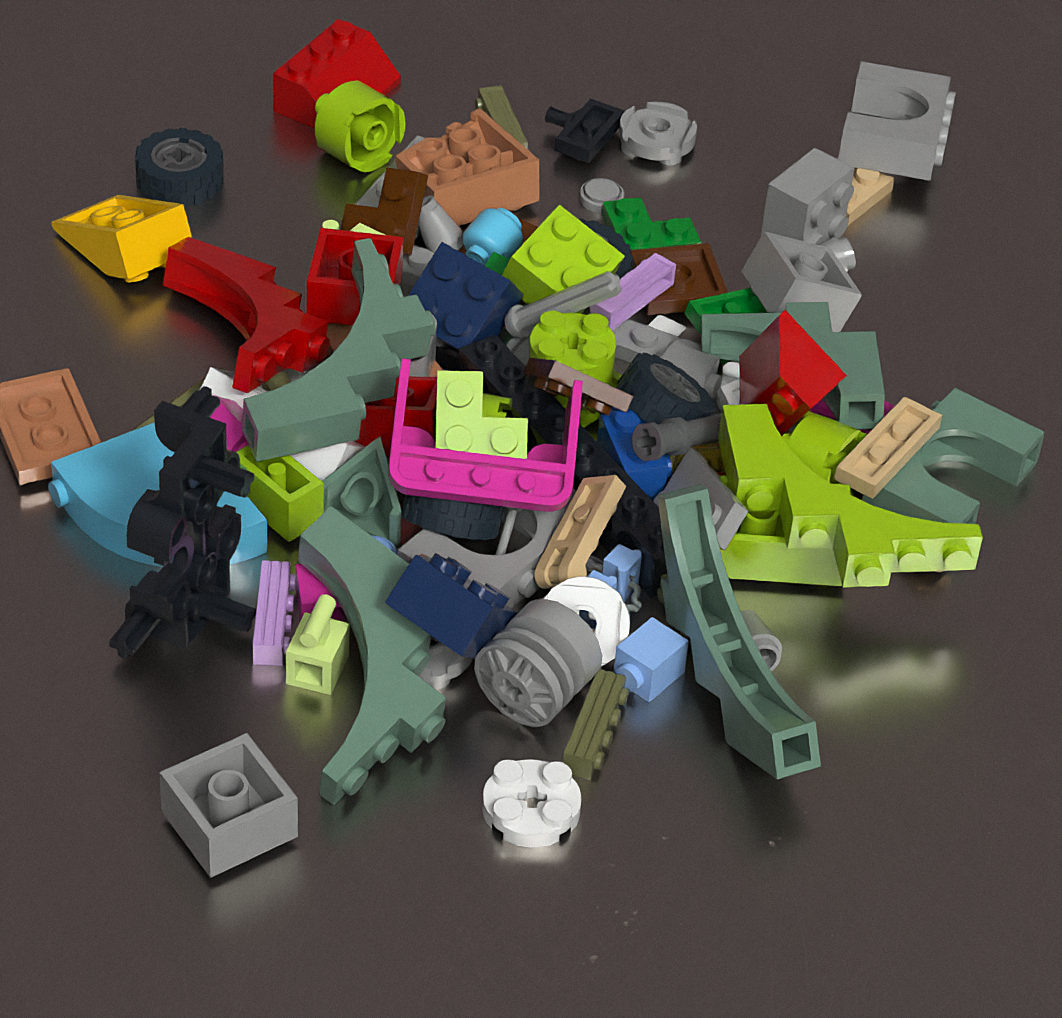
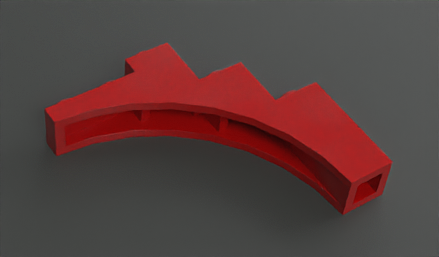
M187 237L168 248L163 286L190 296L214 309L229 320L245 337L246 342L238 350L232 388L249 393L287 368L304 373L324 360L330 345V340L326 337L329 321L304 313L300 309L302 294L281 287L274 282L275 266Z

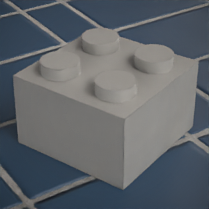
M813 148L768 184L761 236L766 231L816 245L834 236L840 238L846 231L849 223L846 215L848 203L854 192V186L852 185L854 167Z
M766 231L762 234L741 270L750 284L753 293L765 307L766 313H782L785 310L786 303L828 302L832 332L841 331L862 297L861 292L830 248Z
M248 733L159 772L161 811L210 878L298 837V798Z

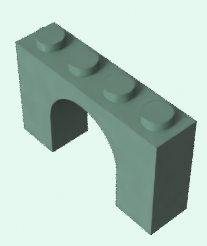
M954 388L942 401L936 400L930 408L942 415L940 428L873 499L863 494L862 501L908 517L942 523L976 524L980 502L936 480L926 471L925 467L943 461L964 462L974 465L1017 487L1037 465L1045 434L1044 431Z

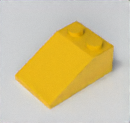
M124 195L113 196L51 222L54 231L104 274L123 278L128 283L147 278L149 276L148 271L154 268H166L168 248L187 237L192 238L183 204Z

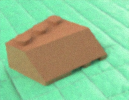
M480 108L470 113V121L463 125L454 122L447 126L446 134L440 138L427 137L395 155V163L398 169L417 171L428 175L424 197L432 195L458 226L472 222L484 209L504 208L508 211L518 210L525 205L539 201V159Z

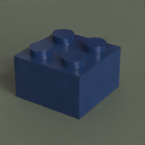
M441 242L408 295L417 294L424 310H429L436 318V341L459 354L460 347L494 334L498 337L505 325V315L511 307L519 303L523 293L509 279Z
M436 553L432 558L416 554L384 602L460 656L476 658L481 649L500 630L505 629L512 618L517 615L516 611L506 605L510 599L506 594L488 583L483 585L474 579L473 581L469 580L468 578L472 573L471 570L451 557L445 559Z

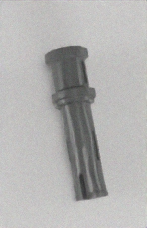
M721 414L686 421L681 417L664 419L661 424L654 422L638 424L632 435L634 451L641 460L652 461L660 459L664 454L669 456L686 454L692 446L719 441L718 434Z

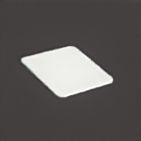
M662 315L656 316L648 325L679 336L686 329L684 325Z

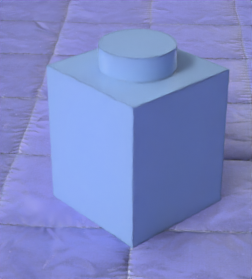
M652 617L616 646L614 673L625 675V688L650 702L685 672L689 641Z

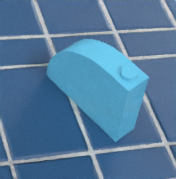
M155 422L51 462L53 481L48 484L50 496L58 508L64 507L85 534L101 546L122 557L140 563L163 567L154 563V557L127 548L126 536L129 516L135 504L147 489L160 490L159 471L163 467V459L174 454L157 437ZM224 491L217 506L223 508L227 504L235 507L236 513L241 514V536L236 551L229 560L230 565L267 553V519L248 496L246 498L239 497Z

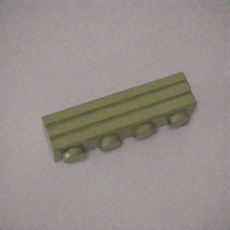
M502 85L479 88L478 98L475 99V109L480 108L528 149L527 139Z
M600 669L595 674L564 751L563 763L569 766L573 776L591 780L595 769H601L605 755L602 752L603 748H609L613 736L611 728L612 726H618L621 716L619 707L620 705L625 706L628 699L629 689L625 688V675L615 674L610 671L606 672L603 669Z

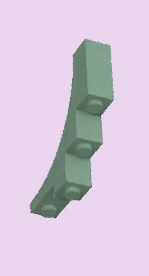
M371 238L354 241L351 272L360 296V312L346 339L328 359L306 375L275 390L244 398L242 431L256 462L359 440L361 420L366 418L365 403L394 397L396 378L400 375V361L402 358L412 359L428 355L430 337L435 335L433 315L429 310H424L417 294L403 297L401 287L397 283L393 284L389 276L386 257L384 254H378Z
M697 484L657 495L668 577L661 579L666 621L690 637L696 682L721 700L726 743L776 779L820 767L816 721L798 707L781 687L760 654L739 609L722 560L713 522L708 488Z
M331 506L300 535L298 561L326 586L343 609L357 639L364 670V695L359 714L344 744L323 768L321 773L319 795L332 805H335L346 793L350 796L355 794L366 781L368 770L377 761L381 763L386 762L396 751L399 744L412 753L423 740L427 743L434 740L444 727L446 721L443 718L446 697L418 677L431 659V654H429L431 635L384 603L409 563Z

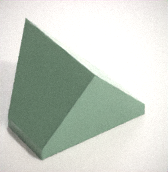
M379 436L322 481L324 483V512L332 506L368 534L386 538L397 548L401 542L402 511L396 490L388 477L389 465L381 437Z

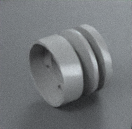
M541 598L530 601L512 618L505 629L500 630L476 655L474 670L479 686L489 701L504 715L519 724L539 727L548 725L569 703L573 696L601 669L603 655L597 637L589 625L575 611L557 601Z

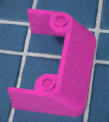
M402 358L388 468L390 483L397 491L406 495L544 512L557 511L568 503L574 481L583 381H573L566 406L563 445H538L528 453L527 459L436 448L434 439L427 431L417 427L403 426L411 359Z

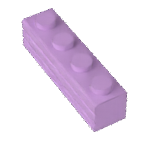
M657 253L653 254L620 279L619 283L622 290L618 295L590 306V314L598 313L605 316L609 321V328L613 331L674 284L676 264Z
M262 560L253 638V665L283 666V657L290 644V637L286 636V633H291L292 615H288V612H293L294 594H290V591H295L296 574L291 573L290 562Z

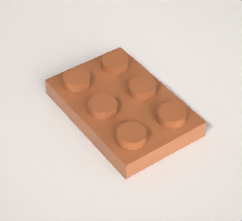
M69 368L0 383V438L20 485L51 478L52 461L101 443Z

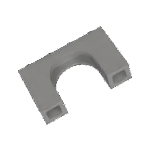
M861 61L856 79L851 112L847 113L843 128L838 160L856 168L930 181L933 166L941 167L956 94V92L948 91L951 77Z
M572 490L568 503L557 511L544 512L523 509L517 513L513 529L523 534L529 540V543L515 552L503 555L479 554L462 547L440 533L423 529L398 549V556L409 564L416 554H424L430 558L435 553L445 559L451 557L472 571L468 579L472 581L474 579L483 585L488 583L510 598L506 605L512 609L523 598L531 597L539 588L535 580L536 566L576 492ZM504 507L501 520L503 523H505L509 509L507 507Z

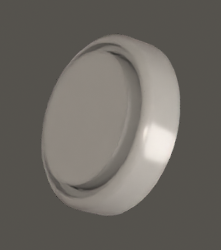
M592 179L583 183L579 189L581 205L597 213H602L604 201L624 198L623 188L618 183L609 179Z

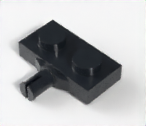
M591 98L581 109L571 113L550 106L545 115V122L564 128L555 138V151L590 163L619 129L620 119L625 110Z

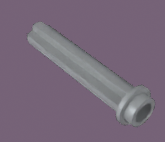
M607 271L526 306L515 305L505 315L506 329L514 337H529L533 328L540 322V316L544 312L554 310L561 313H575L618 295L622 290L619 283L620 278L617 274Z

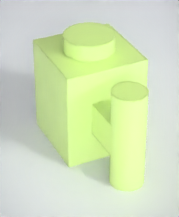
M329 595L319 596L312 613H304L286 650V684L328 695L332 694L349 657L350 623L330 618L336 607V601L333 597Z

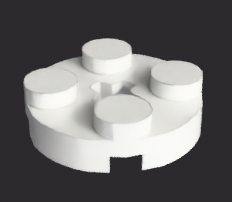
M587 576L569 578L553 587L544 598L557 601L572 609L578 615L580 610L589 611V618L597 622L596 629L591 630L599 641L603 655L601 666L615 658L616 646L629 636L630 615L621 594L605 581Z
M533 759L503 760L497 763L494 767L493 775L485 784L482 804L485 822L491 829L493 824L496 829L502 831L503 839L511 844L529 848L550 846L559 841L560 834L566 832L569 828L572 831L579 821L581 792L578 784L572 778L571 769L562 762L554 761L549 763ZM534 798L540 800V802H538L537 808H529L524 799Z

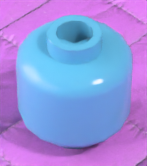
M484 209L463 233L462 241L467 250L466 256L484 266L493 252L510 259L523 243L521 222L507 209Z

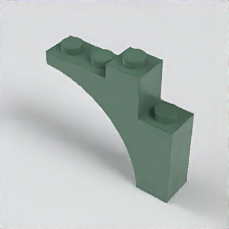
M828 302L786 303L785 310L847 375L822 398L833 413L836 421L857 429H873L883 419L885 401L875 331L832 332ZM781 313L701 314V351L720 357V359L739 361V356Z

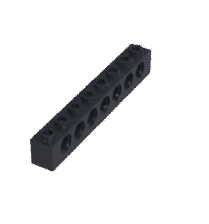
M495 334L460 347L458 371L483 372V393L512 398V410L503 409V412L506 413V418H528L527 455L534 447L541 444L563 445L566 409L554 396L533 387L535 379L523 374L526 366ZM579 423L573 489L577 491L583 478L617 475L626 485L617 504V509L610 517L599 538V542L609 553L618 544L631 550L641 551L642 558L638 585L650 598L657 596V589L660 588L661 575L667 574L659 507Z

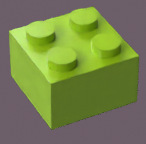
M558 205L511 256L502 276L509 279L523 293L521 299L525 303L531 304L609 271L615 274L625 255L561 205ZM585 309L580 310V311L575 312V313H580V314H582V313L585 311Z

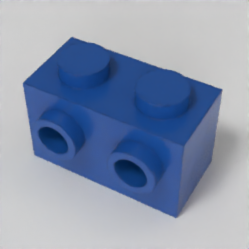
M628 409L627 412L611 411L609 416L600 414L597 443L654 501L655 497L665 489L667 479L672 477V464L669 455L664 454L660 459L643 461L637 456L632 445V435L638 424L648 422L640 418L634 410Z

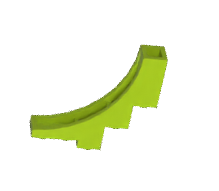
M767 404L722 405L718 440L729 489H731L748 512L779 511L787 549L833 548L842 587L888 586L890 575L893 572L976 569L983 539L979 524L942 523L908 517L868 504L841 491L813 472L789 448L778 432Z

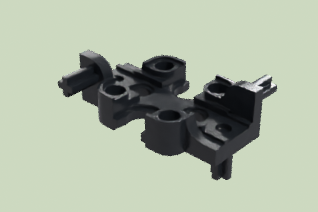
M203 386L200 391L195 390L182 407L162 400L154 410L156 435L160 442L166 448L173 451L174 454L163 459V467L159 471L160 490L147 489L135 504L129 516L126 536L127 548L154 557V563L163 567L159 572L149 571L137 586L132 585L130 587V600L125 606V621L109 641L110 647L117 649L118 656L126 659L129 654L133 656L149 635L188 649L209 620L242 632H248L252 627V620L256 616L255 608L227 598L230 594L229 560L239 544L241 514L236 513V508L227 504L223 508L217 506L224 491L246 498L250 493V485L254 481V473L241 469L239 454L227 449L226 423L210 418L219 407L220 398L212 396V389Z

